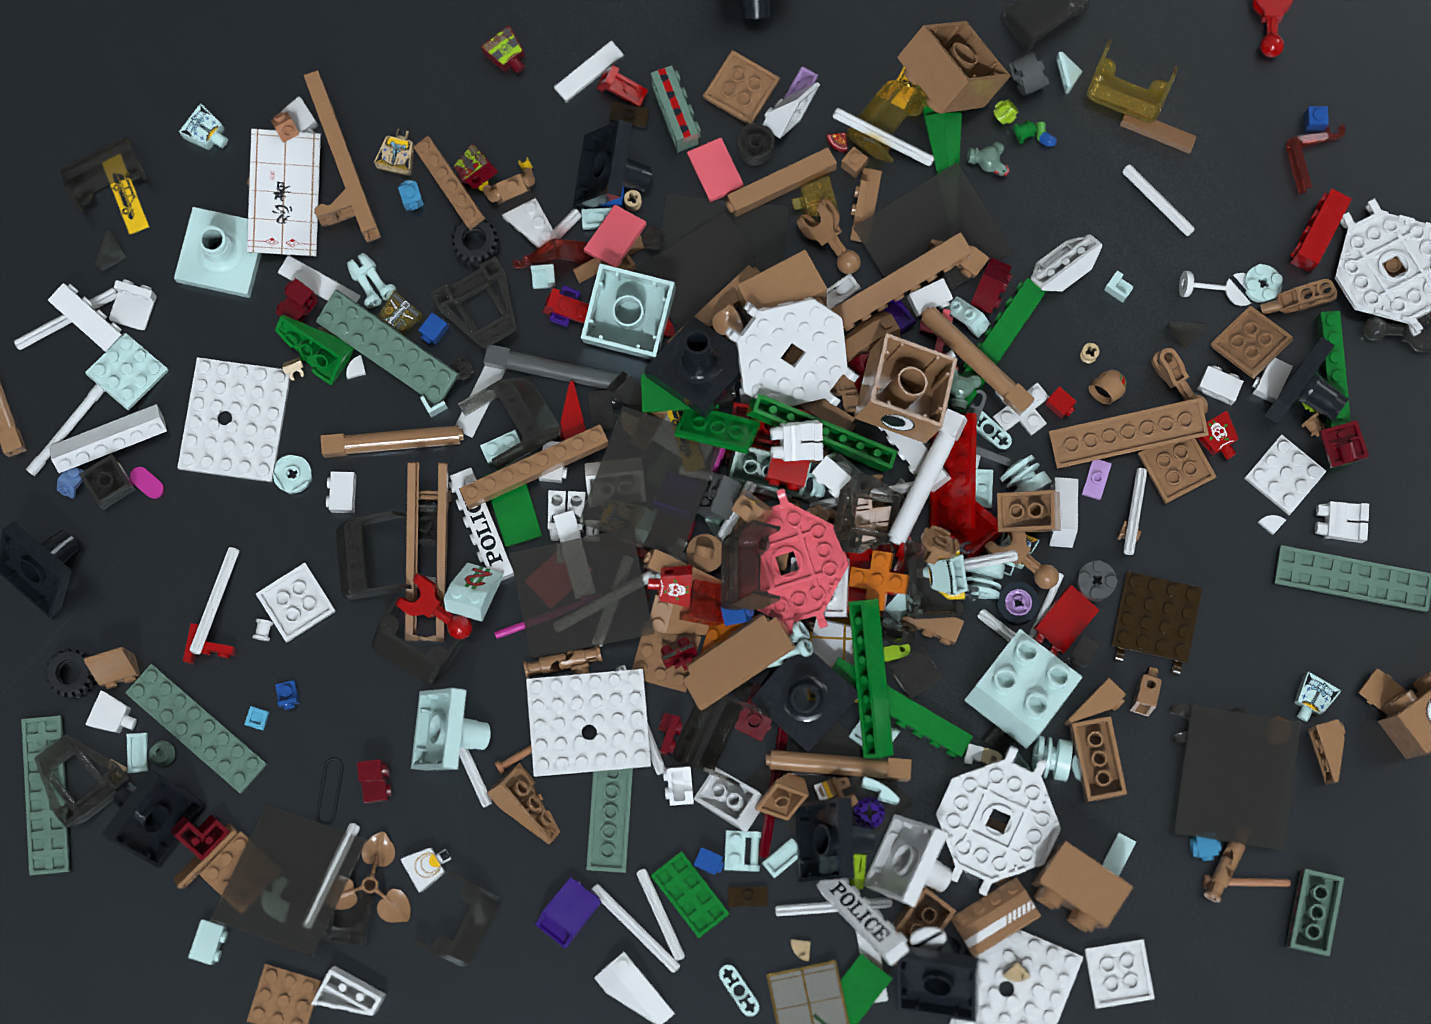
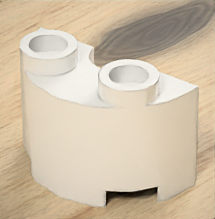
M681 766L663 769L664 781H668L669 787H665L666 799H670V806L694 804L691 767Z

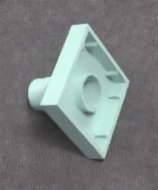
M193 207L174 276L176 282L250 298L262 253L247 252L248 219ZM222 241L218 248L210 249L214 243Z
M449 688L419 692L411 769L425 771L458 769L460 748L484 750L490 740L489 724L463 718L466 690Z

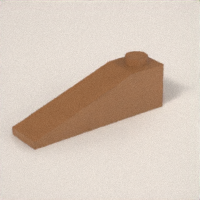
M886 311L874 314L861 322L844 337L847 364L859 355L868 354L886 333L900 338V327L892 314Z
M519 763L497 781L487 794L500 809L547 844H550L558 836L560 830L550 811L545 809L542 800H544L542 795L537 794L533 786L535 784L533 778Z

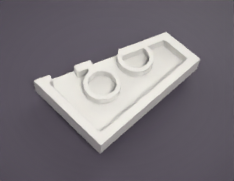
M536 198L502 215L504 220L511 223L517 231L525 235L543 253L561 245Z

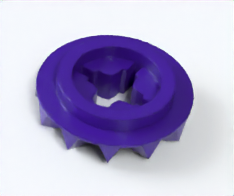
M863 798L854 808V818L860 826L876 828L884 820L885 809L883 804L876 798ZM868 804L872 811H878V813L872 815L871 822L868 815L861 814L867 811Z

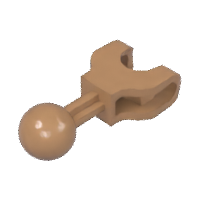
M823 199L817 205L821 221L816 222L810 215L805 214L797 219V225L806 238L816 240L822 246L827 242L838 256L837 267L842 273H855L861 264L860 257L855 251L847 250L837 237L842 232L839 227V212L829 200Z
M1165 348L1155 353L1151 363L1158 375L1170 388L1176 386L1185 401L1201 398L1205 415L1208 410V403L1203 396L1194 394L1185 381L1189 375L1176 351L1172 348Z
M1007 532L1011 543L1006 547H1001L991 541L984 545V549L988 554L1010 550L1017 551L1018 559L1012 563L1018 566L1021 562L1034 573V580L1040 588L1051 589L1059 581V573L1054 566L1049 564L1041 565L1028 554L1031 548L1026 543L1025 532Z

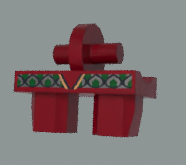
M683 637L677 641L680 648L674 651L670 645L661 648V658L666 669L672 666L677 669L682 666L684 671L688 670L686 664L692 662V657L698 655L694 643L690 642L687 637Z

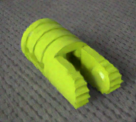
M866 854L854 855L855 879H848L850 887L854 885L858 890L864 887Z

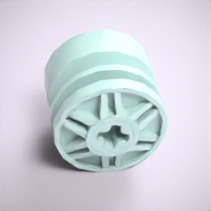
M1033 455L1020 459L1000 477L1002 483L1011 479L1005 487L1008 489L1016 486L1017 489L1014 492L1041 491L1052 480L1045 471L1035 474L1034 471L1040 464L1035 463L1030 466L1035 460Z
M996 564L965 570V573L971 575V577H966L967 591L971 587L976 586L979 588V591L971 593L979 595V599H998L1000 593L996 590L1001 589V584L994 580L1003 579L1005 565Z
M1038 736L1032 754L1033 772L1039 759L1047 762L1042 773L1043 778H1046L1049 770H1052L1054 780L1067 781L1072 760L1073 742L1071 740L1059 739L1056 747H1053L1051 737H1048L1047 743L1044 745V736Z

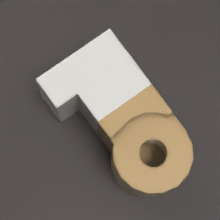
M969 744L966 748L963 764L971 766L972 762L975 761L986 766L1002 760V757L995 750Z

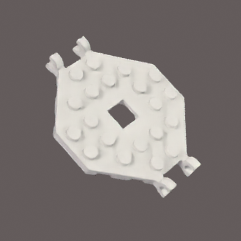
M1373 199L1365 207L1371 216L1355 224L1348 212L1344 214L1340 221L1341 225L1347 229L1335 280L1354 310L1407 323L1414 337L1423 330L1422 325L1417 319L1431 312V223L1415 221L1414 218L1402 215L1388 214L1389 212L1381 210L1377 201ZM1397 256L1406 271L1396 277H1390L1382 263Z
M812 297L804 298L802 301L778 304V306L772 308L764 307L760 309L747 302L743 308L747 310L748 314L753 316L741 334L730 326L725 332L731 340L736 342L738 348L739 370L742 378L741 386L744 393L751 397L762 394L788 406L823 398L837 406L841 400L830 390L842 374L853 382L859 377L853 369L847 367L841 316ZM791 343L803 350L802 356L793 365L781 359Z
M1010 746L1005 759L953 777L936 812L942 831L948 834L945 840L955 864L951 880L958 882L963 870L984 879L979 893L985 896L992 883L1044 865L1061 830L1041 777L1047 762L1039 759L1034 772L1013 763L1018 751L1013 746ZM993 809L1011 816L1004 833L986 826Z

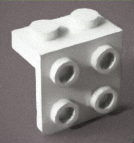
M123 279L122 282L116 280L114 288L118 293L109 316L110 321L141 331L145 330L157 296L152 291V288L141 285L138 287L128 280Z

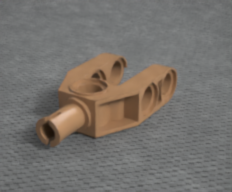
M1322 279L1277 295V300L1260 304L1263 315L1279 310L1286 314L1332 302L1337 298L1338 291L1331 280ZM1326 288H1331L1330 292L1323 293ZM1312 293L1310 298L1305 299L1307 294Z

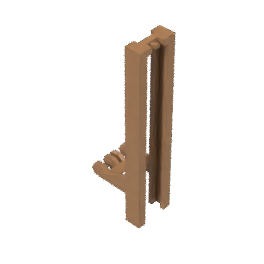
M318 70L304 75L305 81L345 186L344 191L331 205L320 204L314 208V214H316L319 223L324 227L356 216L366 242L380 238L376 222Z
M409 462L407 478L406 598L412 602L417 601V585L413 582V577L418 573L419 500L426 499V502H431V500L438 502L436 586L439 598L444 601L447 580L449 502L451 503L452 491L448 490V463H438V490L419 491V462ZM405 613V641H445L446 624L436 617V635H417V616H410Z

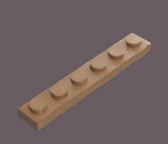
M429 136L425 137L414 146V149L470 230L485 219L484 215Z

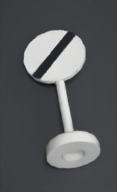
M1183 271L1179 283L1181 297H1189L1193 287L1226 290L1229 300L1239 306H1247L1254 302L1247 296L1245 285L1243 286L1245 273H1236L1231 276L1226 282V286L1194 283V276L1190 271Z
M926 927L912 933L910 941L916 948L930 950L943 945L946 941V934L941 929Z

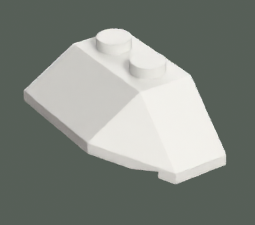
M1091 234L1065 241L1036 263L1031 280L1044 291L1065 290L1092 270L1102 244Z

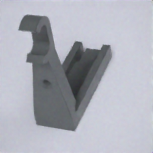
M981 389L976 390L977 394L980 393L983 396L981 404L979 406L970 405L974 409L973 413L977 414V423L987 399L986 393ZM976 444L977 455L1009 467L1013 465L1014 458Z

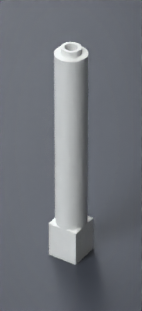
M947 408L943 427L938 431L888 533V536L891 537V542L897 545L906 543L955 441H958L967 423L964 415Z

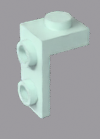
M956 297L946 308L951 310V316L964 323L977 338L990 325V322L981 311L959 297Z

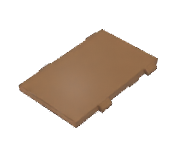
M1376 668L1358 693L1367 699L1366 702L1370 705H1375L1387 715L1382 705L1397 694H1404L1407 690L1392 680L1388 673L1385 674Z

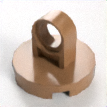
M931 526L930 529L928 527L925 528L921 535V541L927 548L924 554V561L934 565L939 557H954L959 550L957 539L955 538L953 541L949 537L951 533L941 527Z
M700 534L689 542L686 549V557L692 567L702 572H712L722 565L725 559V548L717 537L710 534Z

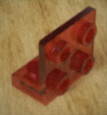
M694 579L692 581L690 608L687 611L680 612L679 620L708 626L724 624L721 607L727 603L728 586Z

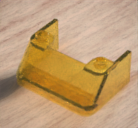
M1109 39L1088 88V98L1093 102L1143 122L1152 123L1156 121L1175 79L1178 66L1175 65L1168 82L1161 79L1155 80L1151 83L1149 90L1114 77L1116 64L1113 60L1106 58L1112 42Z
M896 80L888 81L858 118L892 135L906 116H917L922 112L924 106L929 107L926 102L927 94L919 85ZM853 127L848 129L847 136L851 141L875 159L890 163L894 161L888 154L890 146Z

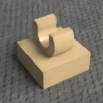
M299 357L282 364L285 375L289 373L292 381L294 380L293 373L295 371H298L301 377L304 376L303 363Z

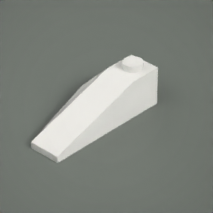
M625 952L594 977L607 994L654 1024H663L675 1014Z

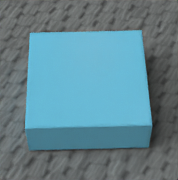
M250 706L244 725L264 731L270 712Z

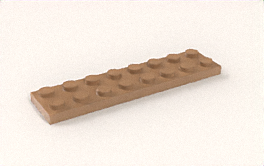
M1201 398L1049 431L1057 469L1209 435Z

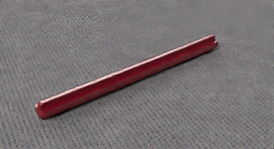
M780 727L778 728L775 750L786 751L788 734ZM772 770L769 789L776 780L782 777V770ZM766 813L758 853L759 857L762 858L769 857L775 816Z

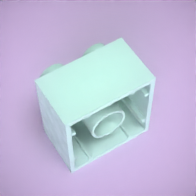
M600 264L581 335L582 341L587 344L653 360L660 353L676 290L675 282Z
M1019 629L969 693L965 701L1027 749L1040 735L1082 679V676Z

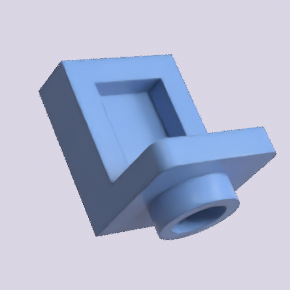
M77 467L64 471L57 479V491L73 499L76 495V489L86 478L87 472Z

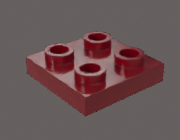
M1357 420L1319 431L1331 468L1369 457Z
M663 713L658 726V730L666 733L660 749V754L666 757L669 756V753H674L677 744L674 741L675 736L680 735L683 727L679 716Z

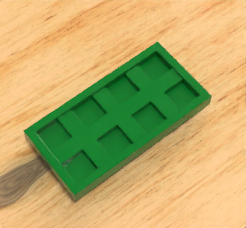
M682 851L651 875L698 938L729 915V912Z

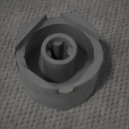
M1034 51L1009 63L1013 80H1016L1019 84L1017 88L1023 96L1049 85L1046 75L1043 74V70H1045L1044 64L1041 59L1037 60Z
M1100 560L1092 561L1084 565L1078 572L1075 585L1076 589L1089 601L1100 602L1105 600L1114 591L1117 577L1113 568L1107 563ZM1098 579L1099 583L1094 585L1092 581Z

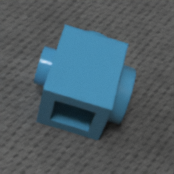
M407 180L399 185L398 189L406 211L414 210L424 205L417 182Z
M1216 832L1194 834L1193 838H1190V848L1193 857L1202 858V861L1214 860V856L1219 855L1221 844L1220 840L1216 838Z

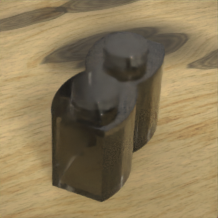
M891 617L880 618L882 640H888L890 643L898 646L915 640L917 628L909 622L899 623Z

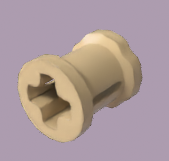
M630 190L625 194V207L632 212L639 210L642 205L639 192ZM633 198L636 203L633 204L630 199Z
M1087 343L1080 353L1081 360L1087 364L1093 363L1099 355L1098 346L1094 343ZM1087 350L1093 352L1092 357L1090 354H1086Z

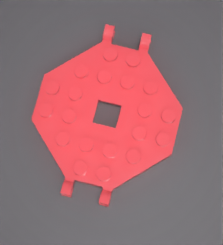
M785 489L777 490L780 504L770 507L774 511L763 526H752L748 522L746 523L726 561L737 600H749L753 608L772 618L777 617L787 625L790 635L793 633V624L795 622L816 616L819 628L828 627L824 612L849 565L838 528L790 503ZM794 551L799 570L781 575L776 557Z

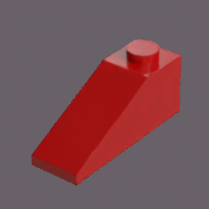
M573 381L569 382L560 422L562 428L558 429L561 440L569 439L586 431Z

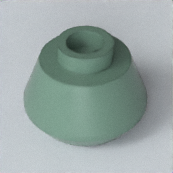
M157 741L149 749V759L155 766L166 767L175 758V749L167 741Z

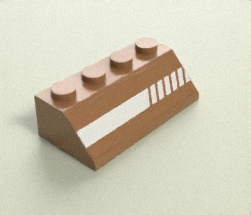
M1014 878L952 916L950 921L955 932L971 955L976 957L1040 918L1041 915L1017 878Z

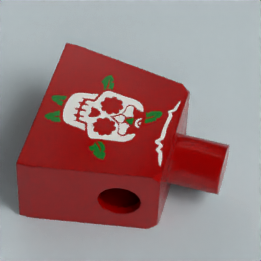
M1225 411L1206 422L1209 435L1198 437L1197 439L1211 455L1221 451L1225 458L1229 460L1236 455L1231 445L1238 440V436L1228 412Z
M692 565L661 568L660 578H648V589L659 590V600L661 602L690 607Z

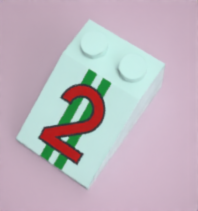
M467 563L451 582L445 594L444 603L446 611L483 621L504 574Z

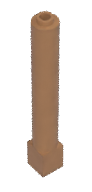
M934 306L932 308L927 307L921 313V321L1004 398L1003 401L1019 416L1034 402L1035 398L1019 383L1016 384Z
M0 382V444L3 453L11 457L27 451L20 430L16 426Z
M459 425L352 435H321V451L324 458L347 456V454L457 445L461 444V440H464V431L459 428Z
M770 750V754L766 753L765 765H769L770 770L881 778L887 781L908 782L911 779L910 759H877Z

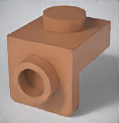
M288 112L278 113L271 120L283 143L299 135Z

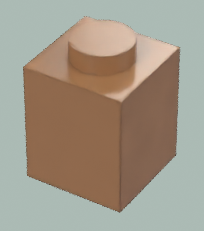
M853 147L843 158L841 168L856 179L863 168L866 167L868 157Z

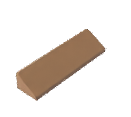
M1128 108L1120 124L1124 128L1190 154L1197 137Z
M230 823L226 826L230 833L203 861L195 856L174 877V882L178 888L185 889L239 833Z

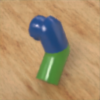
M1037 122V140L1047 147L1054 146L1057 140L1046 132L1045 122Z

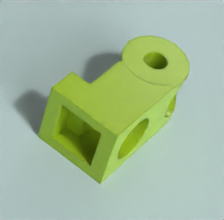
M899 641L892 646L883 647L884 662L896 661L907 657L910 653L909 644L905 641Z

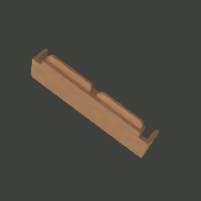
M759 614L729 635V639L724 642L719 641L692 659L693 661L687 666L690 675L684 678L683 681L698 708L704 710L794 650L795 645L787 625L777 617L770 620L765 615Z

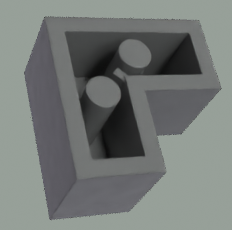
M714 475L708 492H697L691 510L709 519L729 520L733 514L731 510L732 505L741 492L742 484L725 475Z

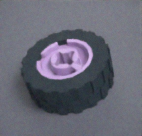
M1020 581L1016 583L1011 582L1000 591V596L996 600V609L999 612V616L1006 623L1022 625L1028 623L1036 616L1040 607V599H1038V593L1035 592L1034 588L1027 583ZM1019 600L1021 606L1015 607V601Z

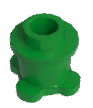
M1026 120L1025 123L1019 126L1016 123L1013 127V131L1020 144L1030 136L1032 138L1035 137V132H1037L1035 124L1029 122V120Z

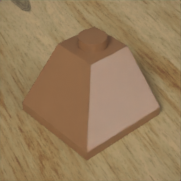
M787 773L779 778L758 802L755 810L788 821L809 795L805 778L791 773Z

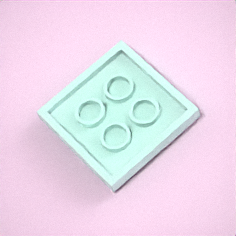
M125 333L86 371V375L123 407L130 410L168 372V368Z

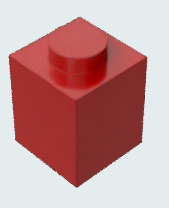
M1059 386L1047 399L1045 405L1062 419L1065 415L1069 417L1076 409L1074 405L1077 401Z

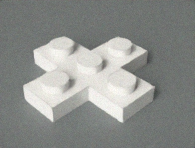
M1036 383L1027 390L1035 400L1021 416L1005 402L1006 407L993 416V420L1003 430L1008 431L1020 422L1030 436H1032L1047 424L1036 411V408L1049 398L1039 383ZM996 392V394L1003 401L1004 398Z

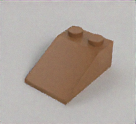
M1056 490L997 493L998 532L1061 531L1060 492Z
M657 590L647 628L667 634L706 635L715 600L691 594L690 607L661 602L659 600V590Z
M122 647L84 659L85 664L99 686L106 687V689L117 687V683L123 681L125 683L134 682L136 677L141 676L135 654Z
M1108 678L1064 724L1068 726L1072 723L1106 713L1111 709L1115 711L1125 702L1123 697L1126 694Z
M1339 719L1308 729L1326 785L1339 781L1345 739V728L1339 722Z

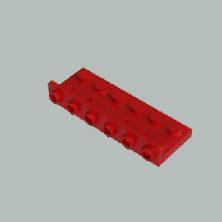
M975 413L961 414L966 417L967 423L943 465L951 479L935 492H930L929 528L937 526L947 531L975 529L977 414ZM936 433L934 436L931 437L930 447H931V445H932V443H933V441H934V439H935L937 433Z

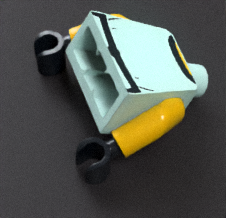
M970 540L965 541L962 546H959V550L954 557H939L934 565L928 563V566L923 569V576L930 578L931 588L939 591L949 600L965 599V597H968L971 601H976L979 598V595L971 593L978 592V587L973 586L967 591L963 554L959 553L969 554L974 550H967L965 548V544L972 543Z

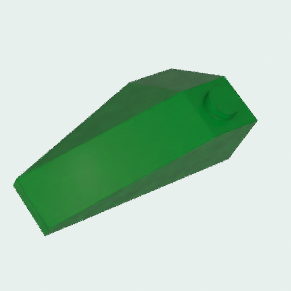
M284 315L280 316L275 331L289 347H294L301 355L299 358L303 362L306 360L313 368L311 371L329 385L335 382L349 362L354 350L352 346L338 337Z

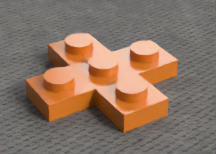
M873 550L870 570L851 567L849 587L867 589L865 599H878L879 611H885L888 592L907 594L909 575L891 573L893 553Z

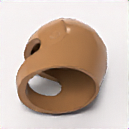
M1107 370L1091 382L1089 392L1097 401L1103 404H1111L1125 393L1126 379L1117 370ZM1095 386L1106 390L1111 397H1104L1099 394Z

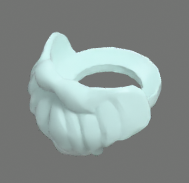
M809 473L808 478H813V490L810 493L805 484L802 499L814 502L820 500L825 495L826 487L824 484H819L814 479L815 476Z

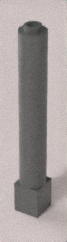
M488 344L484 358V364L487 367L506 371L509 369L568 382L573 381L577 384L619 392V389H623L625 383L622 373L511 351L510 348Z

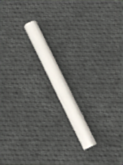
M1059 573V581L1056 586L1048 591L1029 634L1031 638L1037 633L1033 628L1052 604L1064 577L1061 573Z

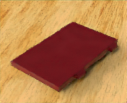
M756 683L751 688L752 693L743 711H740L738 714L739 719L734 728L762 742L766 732H769L772 727L770 726L772 720L750 701L762 687V685Z

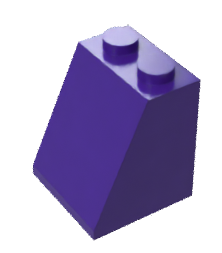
M570 877L542 911L535 925L566 949L597 910L601 901L595 893L586 890L581 882Z

